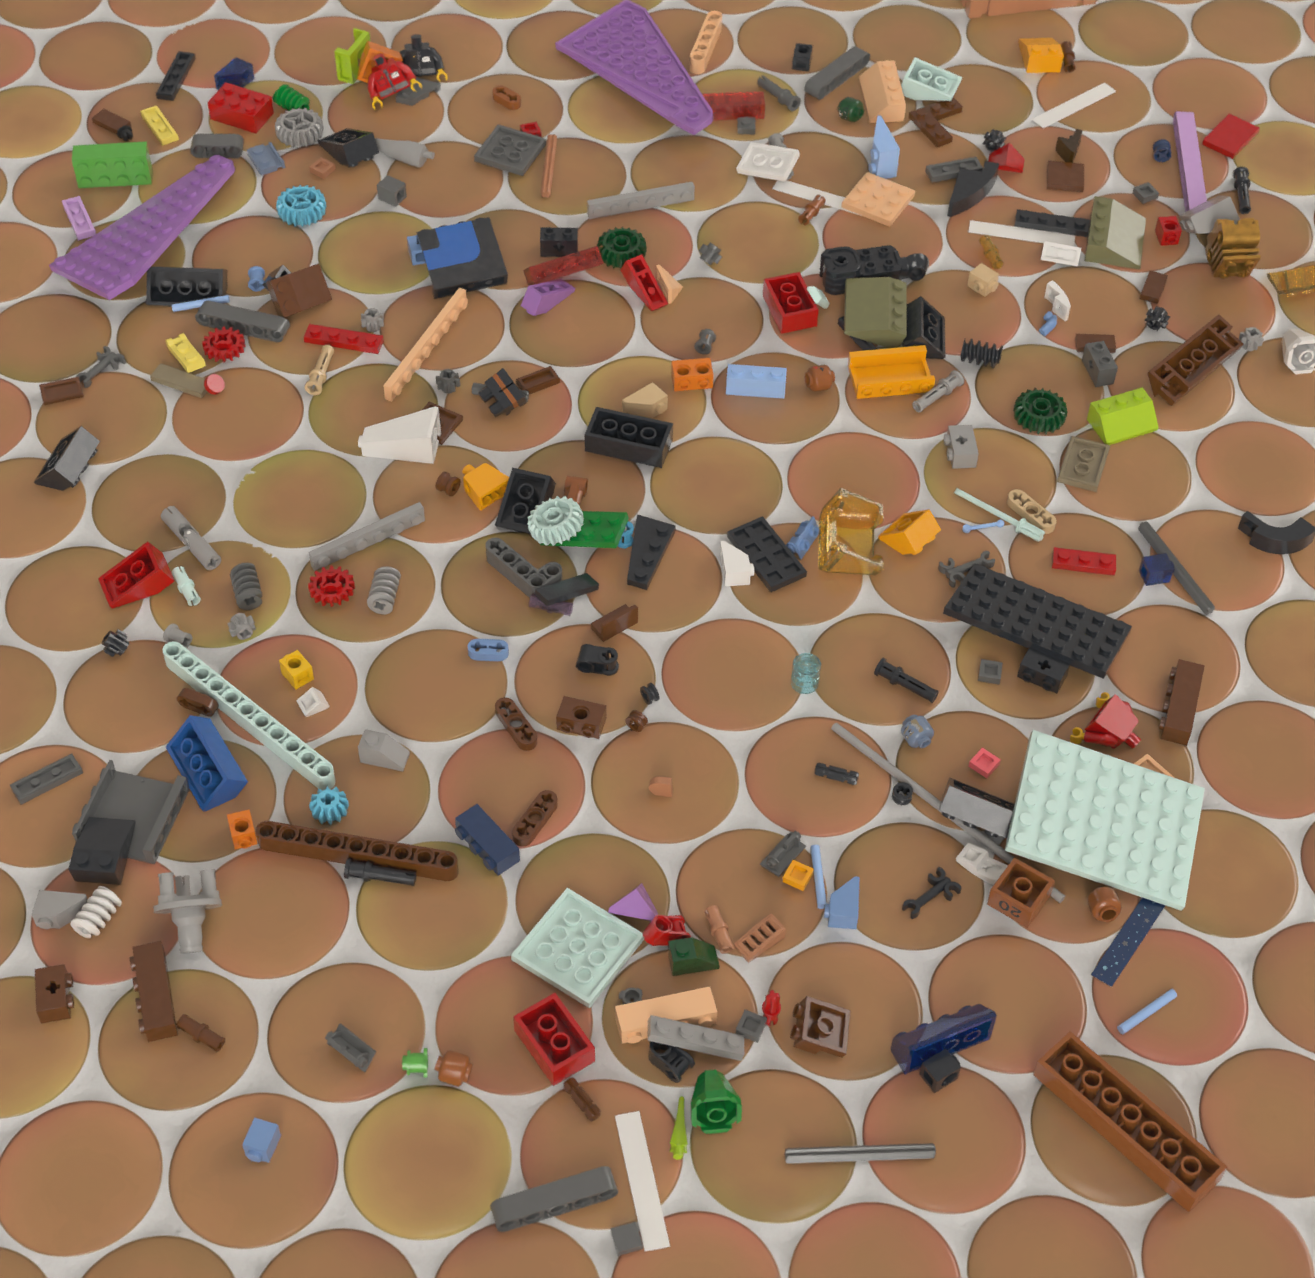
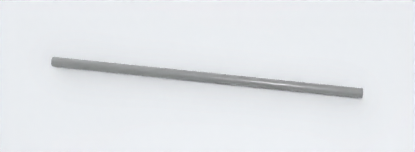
M837 722L833 724L831 730L898 781L911 785L914 793L939 811L940 800ZM956 817L954 820H951L1006 863L1010 864L1014 856L977 828L974 829L964 825V821ZM1053 887L1051 897L1061 903L1065 895Z

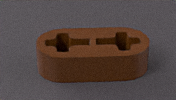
M183 688L177 696V701L181 706L208 717L213 716L219 707L218 702L212 697L189 688Z

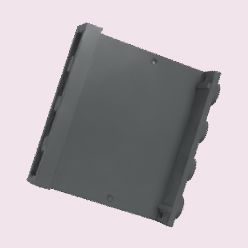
M109 760L106 768L101 770L97 786L92 788L88 804L83 806L79 822L73 826L72 835L75 842H77L89 817L135 820V828L127 858L155 864L190 791L187 778L178 775L174 784L136 776L116 771L113 760Z

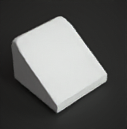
M311 687L296 700L306 717L330 707L322 692L314 687Z

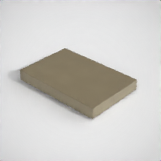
M1071 436L1057 482L1097 492L1110 445Z

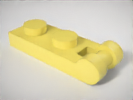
M184 333L179 334L175 339L169 338L165 340L168 349L187 373L206 366L205 360L188 341Z

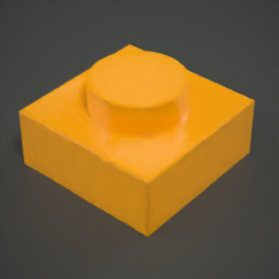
M792 860L783 876L782 882L804 891L813 875L814 869Z

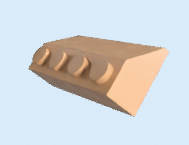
M895 60L877 61L859 76L869 123H876L877 116L881 115L884 122L904 121L906 102Z

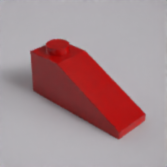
M641 254L627 260L620 270L629 287L652 312L668 305L643 255Z

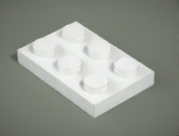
M751 142L736 170L739 174L786 182L800 153L796 149Z

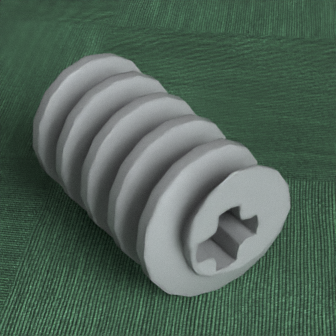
M385 566L378 568L374 572L367 605L375 613L386 615L392 612L401 574L397 569Z

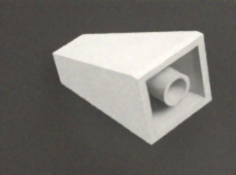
M428 408L365 427L363 436L360 435L358 440V447L362 450V456L434 464L439 445L437 435L441 436L439 408Z

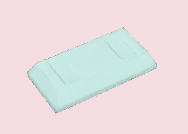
M815 286L807 287L814 302L827 309L830 303L823 291Z

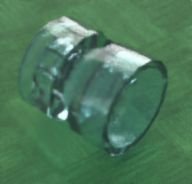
M802 653L793 660L791 685L795 691L809 694L818 688L821 662L817 656L810 653Z

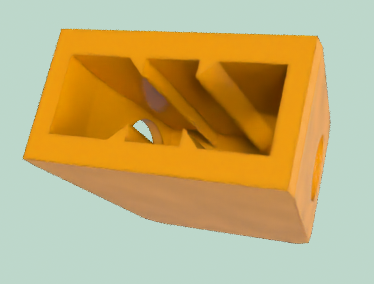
M483 463L477 468L468 464L463 468L464 490L480 511L504 496L509 480L507 475L487 463Z

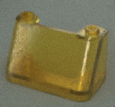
M840 488L822 508L819 516V570L826 573L877 575L882 572L885 565L883 557L878 554L874 556V529L878 525L880 526L884 520L882 504L843 488Z

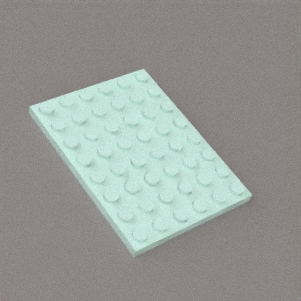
M1032 730L1028 741L1005 851L1182 911L1186 903L1205 788Z

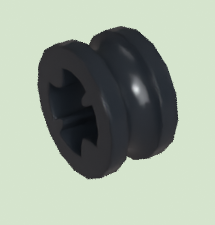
M648 683L647 687H640L641 696L646 704L650 705L653 700L658 701L660 699L658 690L653 683Z
M897 783L893 788V801L898 805L909 804L912 800L913 788L908 783Z

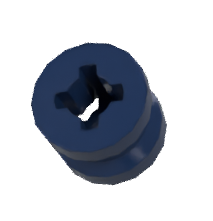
M1160 139L1153 144V155L1156 161L1166 162L1171 158V145L1168 140Z

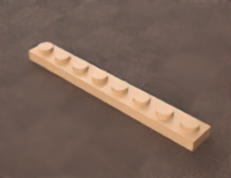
M459 288L384 384L386 400L392 402L401 393L402 388L411 380L414 372L419 370L424 359L429 357L434 346L438 345L440 338L444 333L448 332L453 321H456L460 312L467 307L468 299L466 298L465 289Z

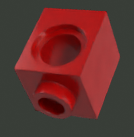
M1158 217L1155 233L1160 246L1178 245L1182 229L1177 217Z

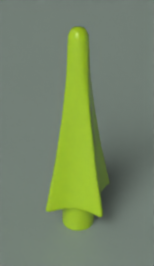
M683 1096L679 1097L676 1121L670 1140L671 1147L669 1152H673V1158L676 1160L683 1158V1153H687L688 1145L684 1115L685 1098Z

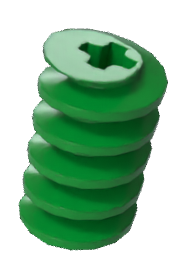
M287 84L281 85L273 94V102L287 111H291L292 108L294 110L298 108L310 110L309 98Z

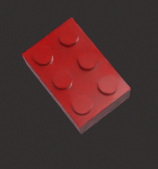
M227 82L207 102L210 120L255 134L274 114L272 96Z
M800 272L764 279L763 298L781 334L817 327L819 309L808 292L807 285Z
M556 993L549 995L513 1016L515 1033L553 1086L595 1062L594 1045Z

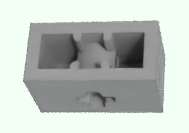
M948 426L947 434H944V446H948L947 460L951 461L952 469L976 468L979 453L973 426Z

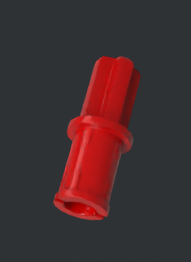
M774 990L769 991L762 1004L763 1017L767 1018L766 1025L771 1026L772 1020L773 1025L778 1022V1014L781 1012L780 994L774 993Z

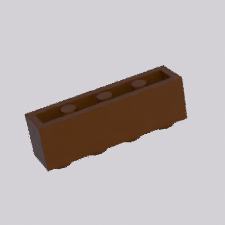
M1179 659L1177 666L1171 668L1169 679L1173 680L1172 684L1168 683L1166 696H1169V700H1165L1162 713H1166V716L1161 717L1159 730H1162V740L1187 746L1192 733L1205 665Z
M162 941L132 947L134 956L129 957L131 969L136 971L137 976L133 977L132 980L135 992L139 991L140 998H135L137 1011L138 1013L142 1012L143 1019L138 1020L141 1034H146L148 1042L178 1036L166 955Z

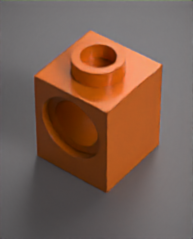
M250 809L227 814L235 849L248 848L258 844Z

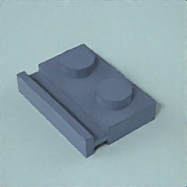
M268 142L269 145L266 146L262 144L247 149L249 158L261 176L277 171V168H285L283 159L271 142Z

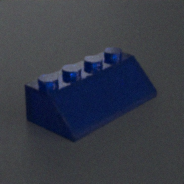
M980 1003L974 1006L967 1005L957 1013L952 1015L945 1014L935 1022L930 1024L923 1023L913 1031L897 1034L892 1040L891 1052L905 1075L921 1068L922 1062L944 1049H947L953 1055L991 1039L997 1015L995 1011Z

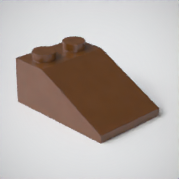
M319 263L266 282L277 315L283 318L332 300Z

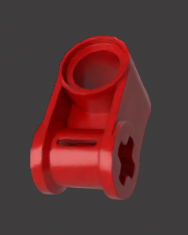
M656 915L643 931L644 940L652 946H668L669 941L691 938V936L686 932L684 926L685 919L682 915Z

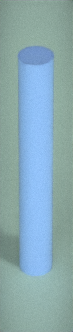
M229 295L172 304V310L177 312L200 308L204 301L222 304L229 303L230 297Z
M812 845L810 849L814 869L817 907L824 909L826 895L820 846Z
M1170 989L1117 1026L1118 1031L1121 1034H1125L1175 999L1177 997L1176 991Z

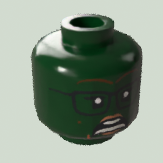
M846 97L838 104V113L844 120L857 122L864 115V106L860 100Z

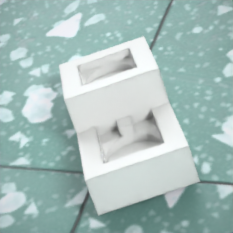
M1052 280L1047 283L1044 297L1053 304L1052 311L1062 320L1067 321L1071 307L1070 302L1064 291Z
M970 843L964 847L956 858V861L965 869L991 885L996 883L1008 866L990 858L987 850Z

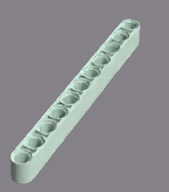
M172 641L163 646L162 650L166 666L197 692L215 699L219 704L218 709L314 786L321 790H326L327 786L330 789L335 786L334 769L329 761L183 645Z

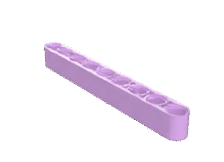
M1175 111L1173 128L1185 212L1206 202L1207 198L1194 113Z

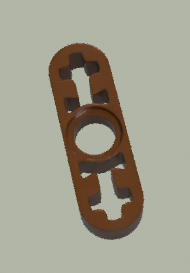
M507 697L497 700L495 703L496 716L518 747L525 751L534 749L537 746V733L515 702ZM502 707H505L506 709L509 708V714H510V715H508V713H507V711H506L505 709H501V708H502ZM513 721H520L522 722V725L519 727H512L510 723ZM523 733L526 736V738L531 739V741H528L526 739L523 740Z
M545 790L540 792L514 826L512 835L516 845L521 847L530 845L555 812L558 800L557 795L553 791ZM537 814L541 816V820L532 822L529 820V817ZM527 826V836L523 835L522 837H519V834H524Z

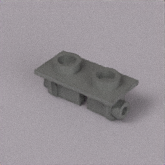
M794 831L787 834L760 865L779 877L791 864L792 860H795L806 847L805 844L800 842V833Z
M341 1023L334 1033L330 1031L325 1037L329 1046L335 1048L363 1072L367 1071L377 1052Z

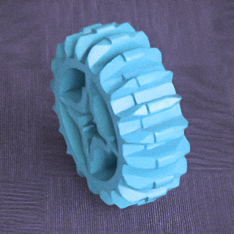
M301 185L299 187L293 186L292 189L286 188V192H281V195L278 196L276 204L279 218L283 222H287L288 225L294 224L295 227L297 225L303 227L306 224L310 226L311 223H317V220H322L327 207L325 197L320 190H316L315 187L309 188L308 185L305 187Z

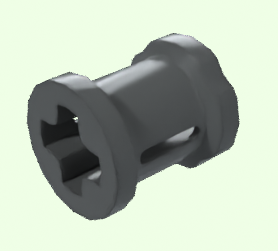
M704 329L699 333L700 338L695 343V350L700 354H709L712 350L711 344L716 340V334L710 329Z

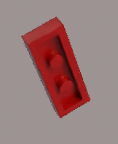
M1054 547L1052 568L1115 576L1116 554Z

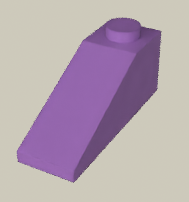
M563 279L530 285L527 288L521 306L531 315L543 314L572 294L575 288Z

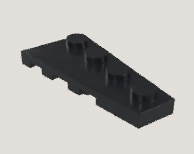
M637 514L627 585L644 590L648 589L676 531V525Z

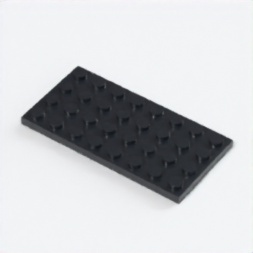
M974 564L943 611L945 615L1026 648H1033L1070 663L1071 666L1102 679L1105 678L1132 629L1131 625L1123 621L1113 619L1103 613L1093 611L1083 605L1073 603L1063 597L1053 595L1043 589H1038L1023 581L1015 580L1003 573L995 572L978 564Z

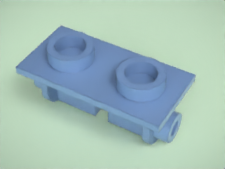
M814 516L809 521H803L795 532V536L786 544L792 553H798L800 559L804 557L820 533Z

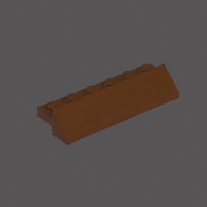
M1218 314L1153 367L1147 374L1154 397L1159 394L1167 403L1173 406L1239 351L1244 344L1230 332L1233 326Z

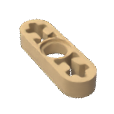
M1016 489L1009 492L1007 505L1022 518H1025L1028 523L1045 531V534H1050L1055 530L1056 518L1021 490ZM1028 509H1033V510H1035L1037 513H1036V514H1030V513H1028L1026 510H1028Z

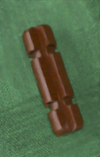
M571 1077L564 1082L563 1087L565 1091L572 1095L571 1098L581 1111L585 1112V1116L590 1121L596 1120L601 1115V1111L596 1104L592 1103L593 1100L584 1089L578 1086L579 1083L576 1079Z

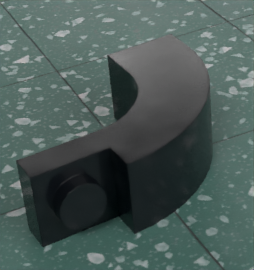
M1246 511L1242 515L1238 526L1239 530L1251 537L1249 543L1251 546L1272 554L1296 553L1310 545L1315 537V527L1301 517L1290 526L1274 527Z

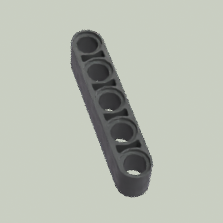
M856 46L852 47L806 82L804 91L819 100L824 98L863 69L870 60V54Z
M204 301L195 315L196 321L203 326L218 328L219 330H222L224 326L226 330L233 327V331L239 330L240 334L273 342H281L290 328L289 321L281 316L213 301Z
M603 1166L496 1199L490 1204L497 1230L506 1232L609 1200L618 1194V1189L610 1167Z

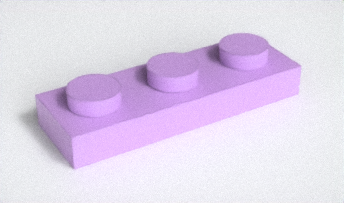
M80 196L62 200L64 210L77 239H86L96 235Z

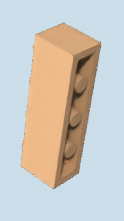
M710 987L615 1006V1020L622 1044L627 1042L637 1043L642 1039H646L648 1035V1020L651 1015L707 1028L717 1024V1009Z

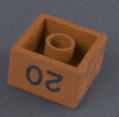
M1014 857L991 888L987 905L1028 928L1050 898L1055 880Z

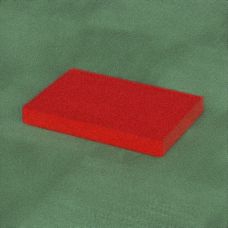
M1228 114L1203 139L1202 145L1233 159L1259 133L1260 127L1232 114Z

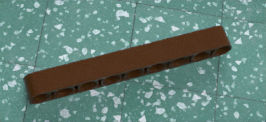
M273 821L260 822L256 827L259 847L265 851L346 864L347 858L364 863L371 861L376 866L416 871L418 877L442 881L454 880L459 872L457 856L453 852Z

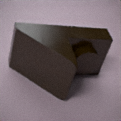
M1076 129L1074 135H1070L1069 139L1058 137L1055 150L1065 162H1074L1083 130Z

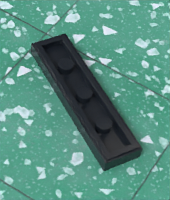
M178 51L156 92L157 99L174 101L196 59L195 53Z

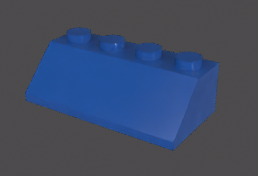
M190 715L166 745V749L181 775L187 778L189 789L202 811H208L236 798L248 783L210 718Z

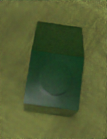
M693 937L669 941L668 958L672 976L720 969L714 945Z

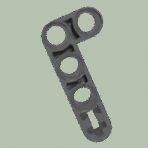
M491 538L485 544L487 562L534 601H540L535 596V589L563 581L562 566L557 562H549L537 570L500 538Z

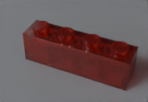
M763 91L702 93L713 110V120H737L738 117L765 119Z
M598 246L528 267L523 272L527 284L530 286L554 281L598 267L603 264Z

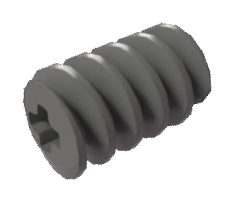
M249 562L236 565L230 572L236 603L243 610H252L262 604V591L259 579L257 578L256 567Z

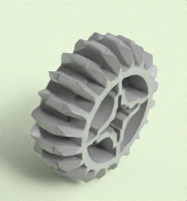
M292 108L291 111L285 110V114L281 113L275 122L277 138L280 139L281 143H285L286 146L291 145L292 148L294 146L300 148L301 146L307 147L308 144L313 145L314 142H317L322 137L324 129L322 119L318 116V113L313 112V110H307V108H298L296 110Z

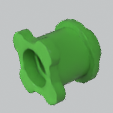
M424 1048V1053H411L408 1050L407 1055L402 1056V1070H407V1075H410V1073H424V1078H428V1048Z

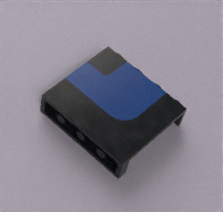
M489 217L477 218L467 222L461 221L457 224L442 225L438 228L423 229L417 232L416 242L420 244L433 285L432 294L434 299L452 296L459 288L465 289L466 292L507 284L508 272Z

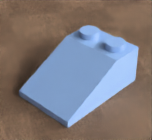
M879 115L876 121L873 148L870 150L871 163L869 164V172L885 179L894 178L897 176L900 148L883 118Z

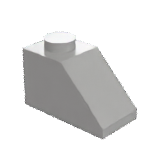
M367 729L364 730L358 745L360 763L398 771H404L410 755L409 750L388 734Z
M39 890L32 911L36 927L60 929L76 918L79 911H82V906L87 904L86 894Z

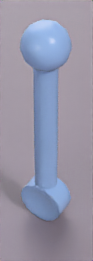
M998 520L994 523L974 526L965 524L962 531L969 533L971 530L994 526L1001 528L1004 526V521Z

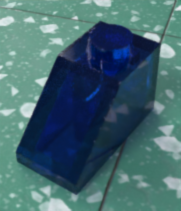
M235 57L214 75L216 89L219 90L225 82L245 87L255 78L253 64Z

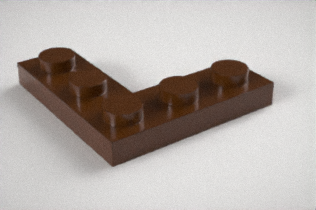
M953 97L951 101H939L909 112V119L938 148L952 143L953 136L938 120L961 113L963 106Z

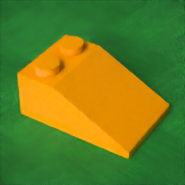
M1053 38L1018 39L1026 73L1061 71L1064 55L1061 45Z

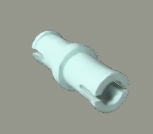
M180 566V569L179 567L174 568L171 573L178 584L179 592L183 593L189 606H192V603L194 606L197 605L201 598L194 588L193 580L189 579L184 567Z

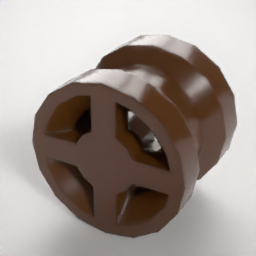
M444 471L439 475L435 486L438 491H445L448 496L452 497L457 493L461 480L456 476L451 477L450 473Z

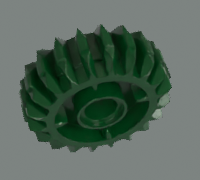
M623 226L621 229L616 227L614 230L608 229L607 232L602 233L597 242L598 258L601 259L602 263H606L607 267L612 266L613 269L616 267L621 269L627 260L641 254L645 259L647 252L646 241L642 237V233H637V230L632 231L630 227L628 229H624Z
M1034 388L1033 391L1027 389L1025 393L1021 392V395L1015 401L1013 409L1014 419L1017 420L1018 425L1023 426V430L1029 429L1030 433L1035 431L1037 434L1043 432L1045 435L1048 431L1054 433L1055 430H1060V427L1066 421L1068 413L1063 397H1058V393H1051V389L1045 391L1043 388L1041 390Z

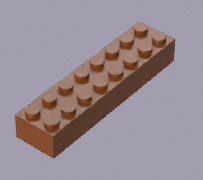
M1071 1031L1038 1060L1033 1075L1188 1212L1221 1181L1227 1166Z

